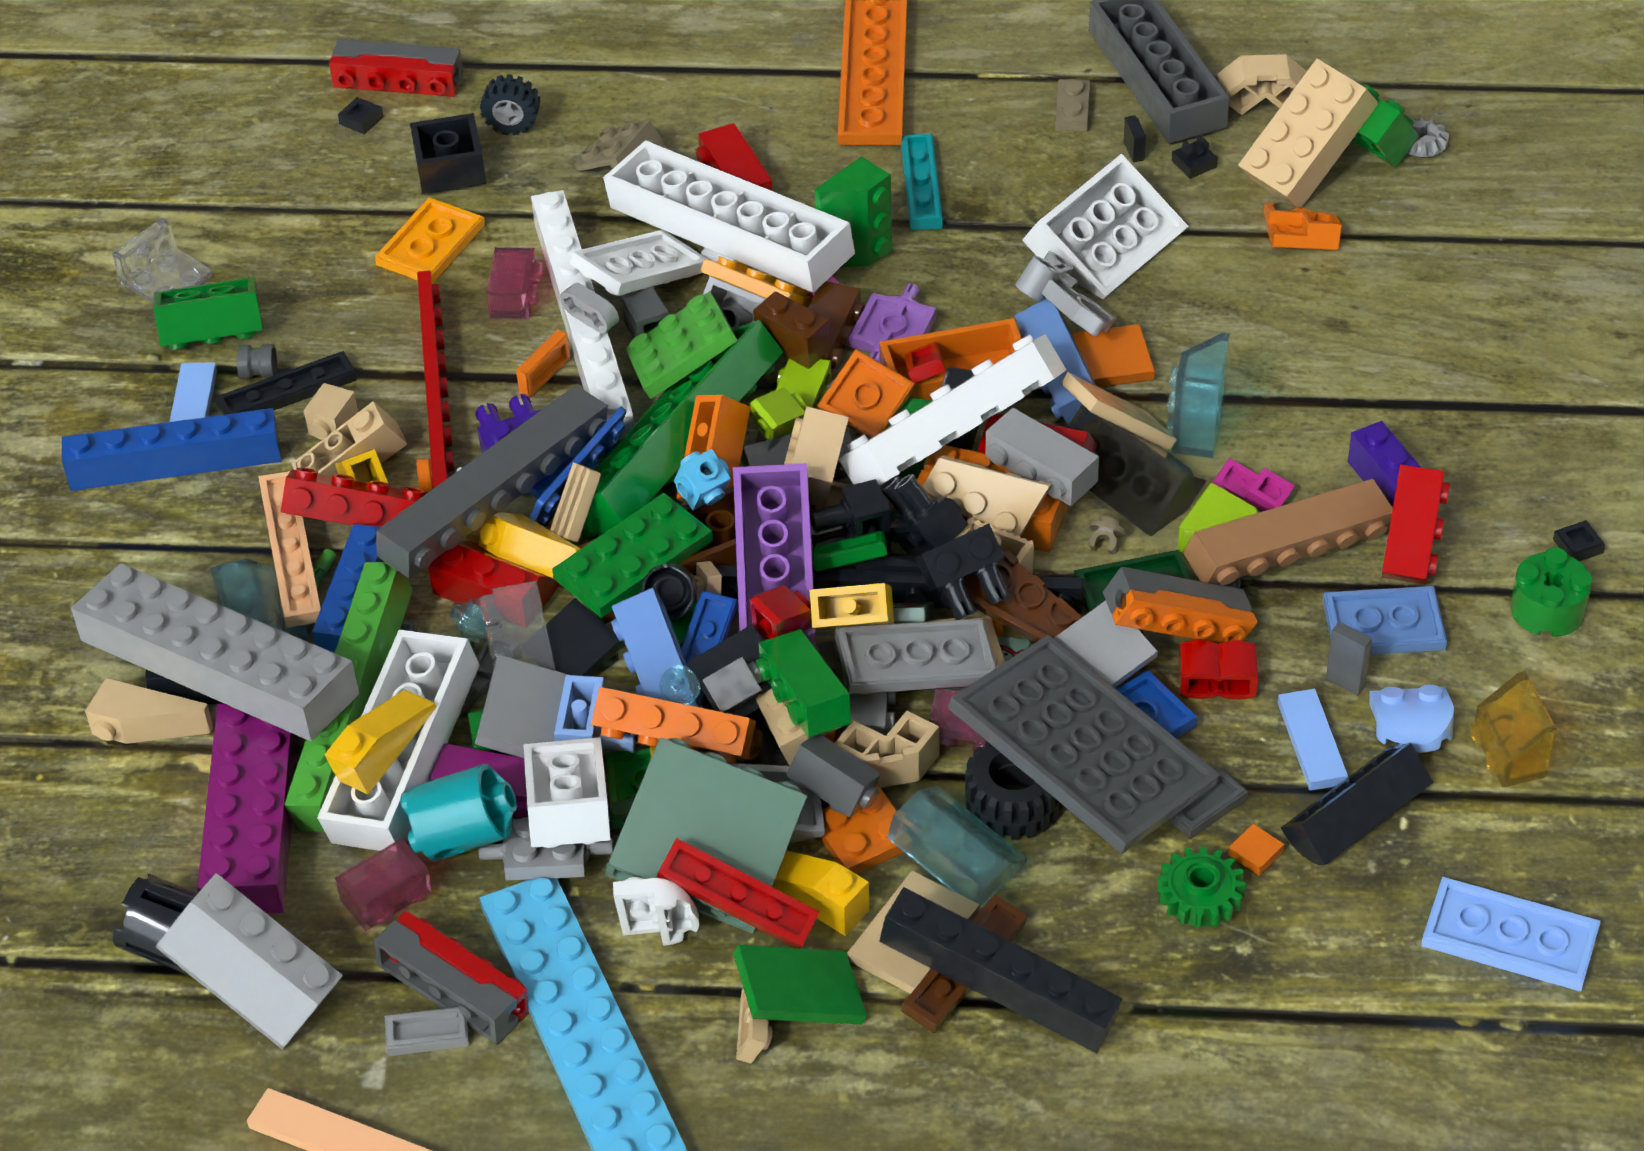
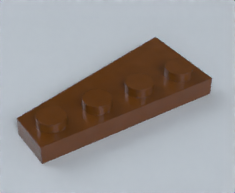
M1001 546L1000 548L1005 558L998 560L1000 564L997 567L1011 594L1010 597L989 605L977 575L973 576L970 573L965 576L966 580L963 581L978 611L1035 642L1047 635L1055 638L1082 618L1061 597L1057 598L1045 587V583L1038 576L1032 575L1018 562L1019 559L1008 549L1005 551Z

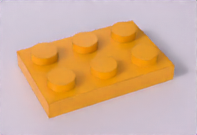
M719 256L717 261L705 259L700 272L764 298H768L774 291H777L807 308L813 297L807 295L808 290L781 281L779 278L763 271L754 270L751 266L739 261H732Z

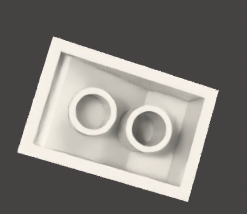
M601 737L523 744L531 848H554L559 845L575 843L595 844L599 841L610 840Z

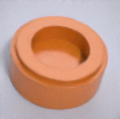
M416 459L419 489L424 490L425 494L433 489L431 459Z

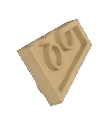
M941 456L922 487L936 498L947 496V498L954 500L961 507L962 515L967 518L974 517L975 521L987 522V524L993 525L994 528L1000 527L1001 531L1013 532L1014 536L1019 535L1021 537L1052 484L1044 481L1037 482L1022 478L1017 474L1002 473L987 469L982 465Z

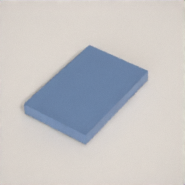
M1434 586L1323 593V606L1330 640L1332 629L1338 622H1341L1372 638L1370 655L1446 650L1447 639Z

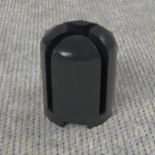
M149 873L147 879L138 877L128 890L121 904L128 907L125 914L122 930L117 928L113 930L115 947L189 975L159 951L156 945L199 892Z

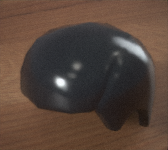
M674 563L657 565L649 570L642 581L641 593L653 588L662 599L669 619L683 617L690 611L697 600L698 587L694 576L681 565Z

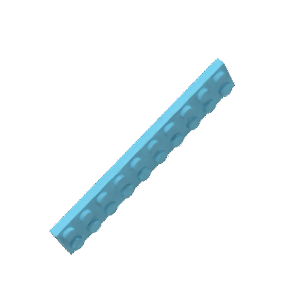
M529 879L480 897L483 913L512 976L520 980L527 989L529 1014L591 1150L687 1151L558 879Z

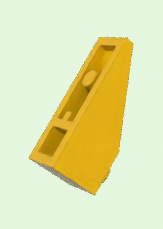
M497 512L484 522L480 530L478 544L501 559L553 578V567L581 549L529 519L527 516L507 512Z
M403 690L347 725L324 754L338 781L368 795L437 708L435 703L407 690Z
M786 850L772 887L819 911L817 919L846 936L870 911L869 882L837 862Z

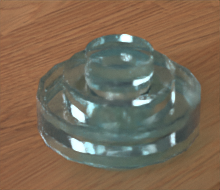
M470 598L467 603L455 602L449 616L456 622L455 626L461 631V637L480 643L482 638L487 639L491 635H500L505 623L503 617L495 613V606Z

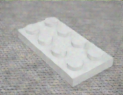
M659 230L574 251L570 264L580 270L583 276L593 279L604 286L607 292L622 296L629 292L644 290L648 287L667 284L674 280L703 273L700 272L703 262L708 258L666 231Z

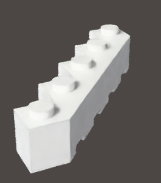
M1031 334L1012 344L1015 351L995 364H992L990 359L982 362L971 369L974 376L953 389L950 388L949 384H946L931 393L930 396L933 401L912 414H909L908 410L905 409L890 418L888 421L891 426L869 440L864 434L847 444L849 452L838 459L853 485L876 479L879 485L900 474L904 469L936 452L945 444L962 436L989 417L1003 411L1024 398L1025 395L1042 387L1065 372L1066 368L1046 334L1036 339H1033Z

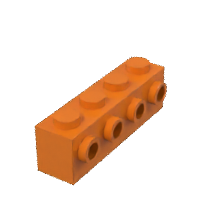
M599 687L591 725L602 728L600 734L602 736L623 740L624 733L639 736L638 743L653 747L657 746L660 737L667 740L669 738H677L689 744L690 749L699 752V749L712 751L725 758L727 762L735 763L736 757L749 758L756 721L743 716Z

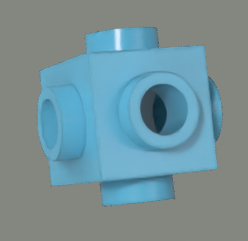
M712 449L702 454L698 451L693 452L680 462L681 466L674 482L679 494L687 501L692 511L705 504L707 506L712 505L725 496V490L731 480L730 470L726 462L722 458H717Z

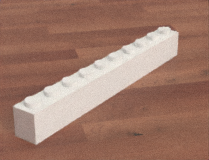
M560 190L531 196L536 232L583 389L608 405L607 421L621 406L627 410L623 422L627 425L618 436L621 439L634 425V416L608 332L599 333L579 321L565 310L560 300V294L574 283H580L595 292L591 279L583 276L580 270L570 264L572 253L582 249L564 191Z

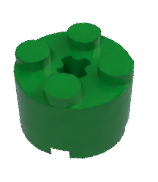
M1552 547L1547 549L1546 552L1529 556L1521 562L1516 571L1511 598L1513 618L1522 628L1538 635L1540 631L1552 632V637L1565 636L1574 632L1581 626L1586 613L1593 581L1592 575L1582 563L1568 556L1565 550L1558 547Z

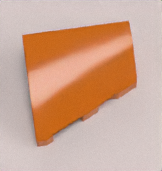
M1265 202V222L1272 247L1339 249L1342 224L1336 214L1316 212L1295 207L1290 211L1275 210V203Z

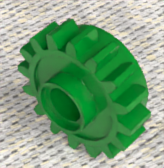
M1201 846L1199 853L1196 854L1189 847H1186L1184 857L1181 858L1173 853L1171 854L1170 864L1163 863L1161 865V875L1158 876L1157 891L1160 892L1159 903L1160 905H1167V915H1174L1183 925L1189 924L1197 928L1211 925L1217 927L1218 923L1224 919L1228 921L1232 919L1233 910L1240 911L1246 887V883L1243 882V870L1234 869L1235 859L1233 857L1225 861L1222 860V851L1219 849L1213 855L1207 854L1206 846Z

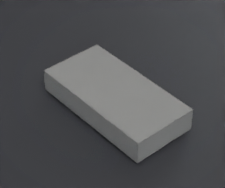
M459 1007L385 1015L386 1051L388 1056L469 1046L467 1018L461 1014Z

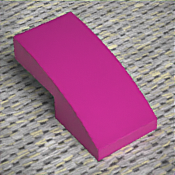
M1231 458L1228 459L1212 482L1256 507V509L1263 511L1282 506L1295 485L1266 468L1258 475Z

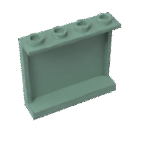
M660 737L608 862L605 875L618 881H625L631 877H641L644 879L658 878L656 877L675 839L678 838L772 887L807 795L800 793V789L791 783L778 782L777 784L763 778L764 776L761 772L753 768L742 767L740 769L727 764L726 759L718 754L707 752L704 755L690 749L689 744L680 739L669 738L667 740ZM687 893L699 913L753 934L755 927Z

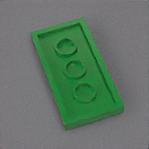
M662 493L553 567V579L602 618L613 610L612 605L631 598L641 591L642 581L649 570L657 565L666 563L679 565L712 542V530L668 495Z

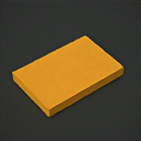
M429 197L375 256L376 265L418 280L417 272L430 270L433 284L485 226L484 217Z

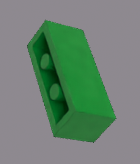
M801 629L759 642L760 659L756 660V666L760 671L761 680L767 681L770 684L776 701L778 703L783 702L788 709L792 723L794 725L799 724L808 738L851 724L849 692Z

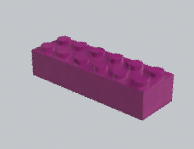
M217 704L197 890L200 892L217 873L266 914L284 913L292 818L284 804L297 768L299 736L227 704Z

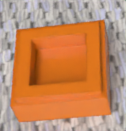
M1252 824L1229 846L1228 856L1233 857L1237 862L1260 876L1284 852V844L1255 824Z

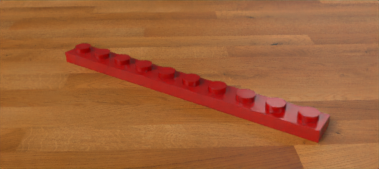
M428 270L417 272L432 483L434 489L450 477L448 472H454L455 467L452 450L446 451V447H452L453 443L451 427L444 425V422H451L449 402L442 400V398L449 397L447 378L441 377V374L447 373L445 353H439V350H445L443 329L437 330V327L443 326L441 306L435 307V304L441 303L439 283L432 284L431 271Z

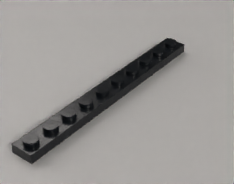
M714 565L722 575L721 595L737 599L738 601L737 565ZM813 568L814 589L886 583L892 586L893 603L934 602V608L951 609L943 590L940 592L938 589L930 591L922 572L826 569L815 572V568ZM1038 576L1045 583V587L1057 598L1061 597L1077 613H1081L1083 578Z

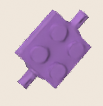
M908 283L901 296H885L872 293L849 336V347L871 352L869 357L880 363V341L929 333L937 318V310L935 307L922 305L914 300L919 293V287L916 284H913L911 287V283Z

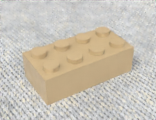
M1316 59L1238 166L1252 181L1294 208H1302L1379 103L1367 88L1321 60Z

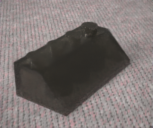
M1083 404L1067 427L1088 432L1098 444L1095 454L1099 456L1098 482L1089 491L1150 536L1188 511L1207 481L1162 447L1091 413Z

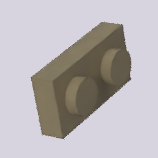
M1058 79L1055 130L1087 132L1090 80Z

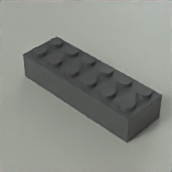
M1158 0L1090 1L1089 32L1168 144L1227 127L1229 96Z

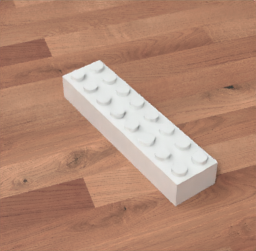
M646 140L603 177L610 208L813 293L855 254L850 222Z

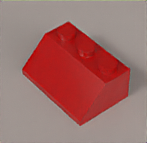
M460 540L453 549L445 551L428 566L433 594L525 630L560 586L553 578L501 559L479 546L478 543L469 540Z

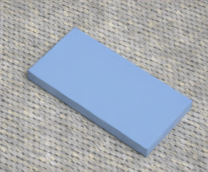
M1442 876L1421 946L1581 992L1601 921Z

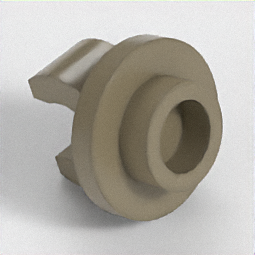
M1100 516L1099 520H1092L1089 528L1094 532L1089 538L1091 550H1096L1098 541L1106 538L1110 540L1108 552L1114 555L1118 548L1116 537L1122 538L1126 532L1124 528L1120 527V521L1108 516Z

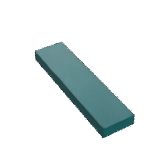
M933 134L902 135L901 153L910 230L943 229Z

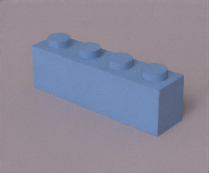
M1046 298L1016 314L1015 318L1020 326L1018 330L1021 338L1031 334L1032 338L1036 339L1046 334L1066 368L1065 372L1041 387L1046 396L1051 393L1053 397L1048 400V404L1057 419L1064 417L1070 428L1093 417L1095 414L1091 413L1061 383L1067 372L1097 386L1060 310Z
M651 588L612 605L616 619L611 621L613 630L619 641H625L628 652L623 653L625 662L631 674L637 673L640 684L635 686L637 694L703 708L664 603L656 591Z

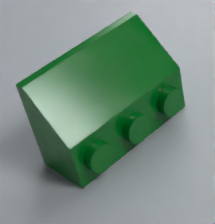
M861 156L814 189L815 209L850 222L855 254L841 267L871 266L892 250L890 173Z
M255 276L154 292L153 310L161 347L169 346V349H182L188 347L189 342L200 340L204 344L221 342L223 337L236 335L239 339L250 338L257 335L256 331L263 330Z

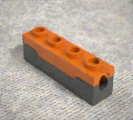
M1121 566L1103 591L1109 610L1113 614L1112 617L1115 625L1219 644L1232 640L1244 641L1258 623L1243 589Z

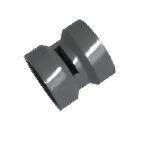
M262 344L260 348H253L251 345H239L237 349V369L240 379H249L254 375H261L264 378L277 375L275 345Z

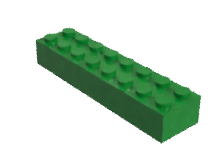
M760 320L733 328L732 330L738 341L667 388L593 468V470L601 473V477L581 532L584 538L599 534L601 536L658 497V491L663 486L674 481L681 466L680 462L684 459L696 395H724L739 402L756 390L757 386L755 383L760 378L774 370L776 367L774 362L783 351Z

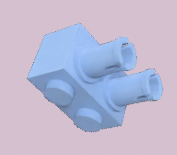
M566 675L554 732L555 741L601 737L602 750L635 753L636 735L624 733L623 740L600 735L602 728L591 725L599 687L605 688L604 678Z

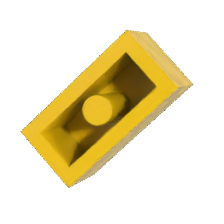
M886 583L810 590L812 628L832 630L836 629V627L894 624L892 586Z

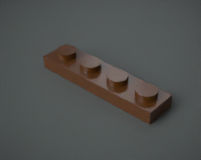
M994 894L972 922L1012 941L1026 924L1028 915ZM931 969L903 1002L901 1012L935 1034L971 989Z

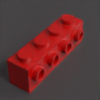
M299 467L296 470L292 469L286 476L280 512L347 525L361 524L382 527L426 494L424 490L419 488L404 487V490L389 487L388 483L371 480L368 483L354 481V478L348 475L333 474L331 477L320 475L314 469Z

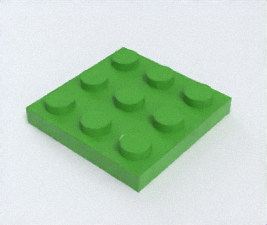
M709 291L705 295H698L691 299L687 307L678 313L664 317L658 326L647 334L642 333L636 336L625 349L644 391L652 399L738 340L717 300Z

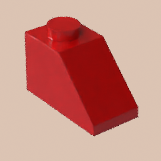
M785 585L755 595L749 600L753 627L765 640L799 629L803 632L812 624L811 604L799 591L792 593Z

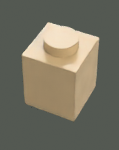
M323 383L304 409L308 434L323 440L357 414L358 408L354 391Z

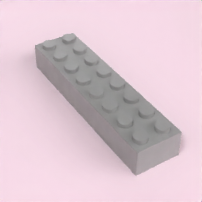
M122 563L71 607L81 641L311 742L360 694L352 660Z

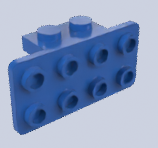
M621 406L576 457L568 459L553 474L547 475L532 487L528 493L535 497L537 501L529 519L544 527L548 525L556 514L554 509L560 502L573 462L593 469L598 464L597 460L603 453L606 455L620 440L618 436L627 425L623 422L627 413L626 409Z

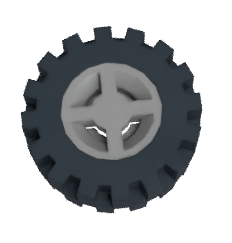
M507 74L506 78L502 75L497 76L496 81L492 79L485 88L480 104L481 117L486 118L485 123L488 126L492 124L493 130L496 132L500 129L503 130L502 134L508 135L509 132H512L513 135H519L520 130L522 133H525L529 127H533L538 115L541 101L540 96H538V90L536 88L532 89L530 81L523 82V77L518 76L517 79H514L511 74Z

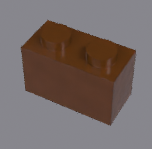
M774 291L753 310L754 321L760 320L783 351L782 355L810 369L830 351L829 319L777 291Z

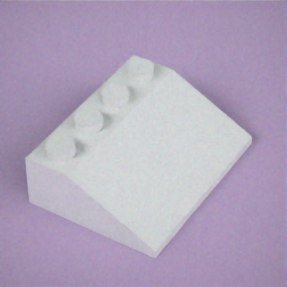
M1120 154L1039 220L1022 241L1036 256L1043 259L1048 251L1064 258L1074 267L1069 275L1078 281V285L1104 299L1189 226L1124 155Z

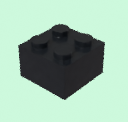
M474 113L410 123L422 194L486 184L483 156Z

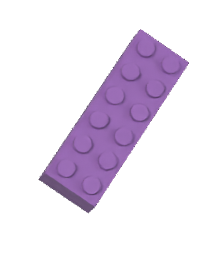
M807 463L733 467L740 631L752 624L749 600L760 593L785 585L792 593L799 591L811 604L810 590H814ZM811 624L803 633L817 650L816 629L812 628Z

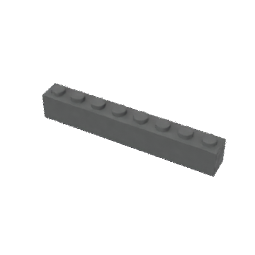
M575 385L376 530L377 557L407 578L412 577L421 569H426L433 560L445 551L453 549L461 539L472 531L478 530L485 521L497 512L505 510L509 503L521 494L529 492L536 483L547 475L553 474L568 459L576 457L607 422L608 405Z

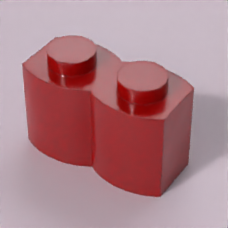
M1199 639L1180 643L1178 667L1181 696L1193 699H1206L1216 696L1227 699H1248L1256 696L1258 669L1255 644L1240 640L1216 644Z

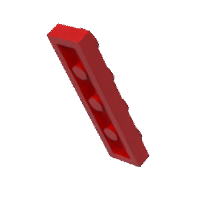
M678 838L675 839L656 876L677 884L685 892L794 948H802L820 913L814 908Z

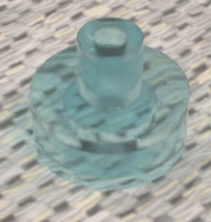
M676 665L663 673L659 688L667 701L689 705L699 695L700 681L690 668Z

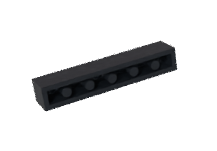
M905 887L902 888L884 918L880 943L1096 1054L1115 1022L1123 998Z

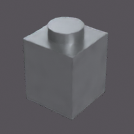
M743 657L703 679L720 712L728 713L763 693L759 684L764 681L761 680L759 669L754 661L746 664Z

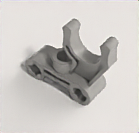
M1048 251L1044 259L1034 255L1015 283L1016 287L1034 300L1042 301L1047 298L1069 319L1084 328L1091 335L1097 337L1101 330L1107 333L1116 317L1093 300L1074 291L1078 281L1069 275L1074 267L1064 258L1051 251Z

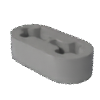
M580 283L572 284L560 294V300L565 310L599 333L607 332L619 322V316L615 307L608 300Z

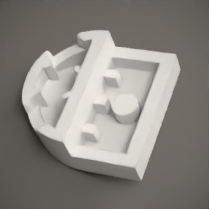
M631 877L625 881L613 882V895L623 936L660 932L663 946L682 942L684 932L688 930L697 932L699 928L698 910L689 895L677 884L662 878L644 879L641 877Z

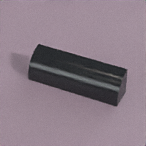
M1411 743L1389 746L1283 825L1281 829L1291 845L1304 858L1317 865H1326L1434 782Z

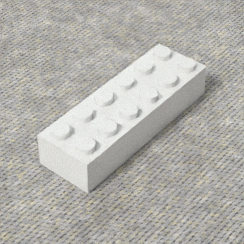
M398 630L362 716L403 690H407L435 703L437 708L368 795L338 781L335 776L317 817L332 844L402 854L408 840V832L412 828L409 817L401 805V794L410 791L411 787L429 782L430 774L443 744H447L480 666L467 638Z

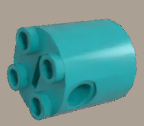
M481 764L411 787L410 791L401 794V805L409 817L412 828L408 832L410 846L415 853L423 851L425 856L432 861L445 859L507 839L512 833V815L517 808L514 791L510 784L488 764Z

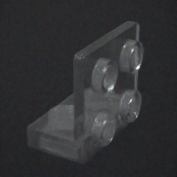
M163 218L112 253L119 282L151 303L154 301V292L201 285L212 277V270L176 247L171 223Z

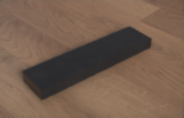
M344 351L221 394L216 396L215 400L222 415L269 408L277 410L313 397L323 383L341 387L357 381V375Z

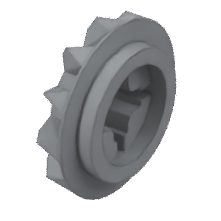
M1421 117L1418 121H1413L1412 127L1419 136L1422 134L1424 136L1416 140L1408 154L1417 157H1431L1440 154L1446 149L1449 133L1445 132L1444 125H1436L1434 119L1424 121Z

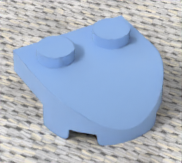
M1423 685L1420 688L1413 689L1386 687L1380 691H1370L1369 705L1376 720V737L1382 744H1386L1388 739L1400 743V745L1411 743L1416 753L1438 750L1441 747V741L1444 739L1452 740L1454 706L1446 687Z

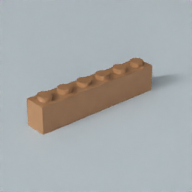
M1370 479L1196 531L1183 554L1201 582L1224 586L1245 575L1257 576L1271 567L1278 565L1286 567L1300 558L1307 556L1315 558L1327 550L1336 547L1344 549L1356 541L1365 538L1369 540L1376 539L1387 531V525L1391 520L1393 508L1374 479Z

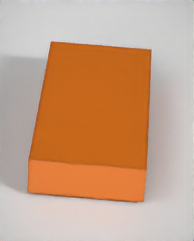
M556 330L516 369L519 395L526 394L531 398L571 359L567 333Z

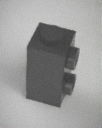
M819 734L800 744L786 776L795 781L802 790L813 793L827 802L834 811L851 817L862 808L867 810L874 803L879 793V790L875 787L881 773Z

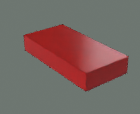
M937 342L910 351L905 355L908 374L914 383L945 371L942 353Z

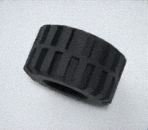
M985 741V748L978 746L973 751V757H969L967 761V770H965V806L967 812H970V819L974 824L980 823L982 831L986 833L993 831L995 832V837L1001 839L1006 835L1011 836V840H1020L1022 835H1026L1027 838L1036 836L1037 830L1045 832L1049 829L1050 822L1055 823L1062 804L989 742ZM1007 784H1019L1026 786L1027 788L1021 790H1008L1002 788L1001 786Z

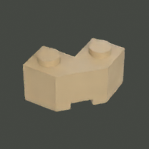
M1287 54L1241 55L1217 73L1218 83L1229 96V106L1240 115H1243L1264 98L1270 100L1280 109L1307 71Z
M906 711L886 736L854 721L841 734L835 744L880 772L881 776L877 783L880 788L916 782L923 777L939 757V726Z

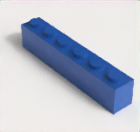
M273 408L62 437V464L70 491L281 462L280 437Z

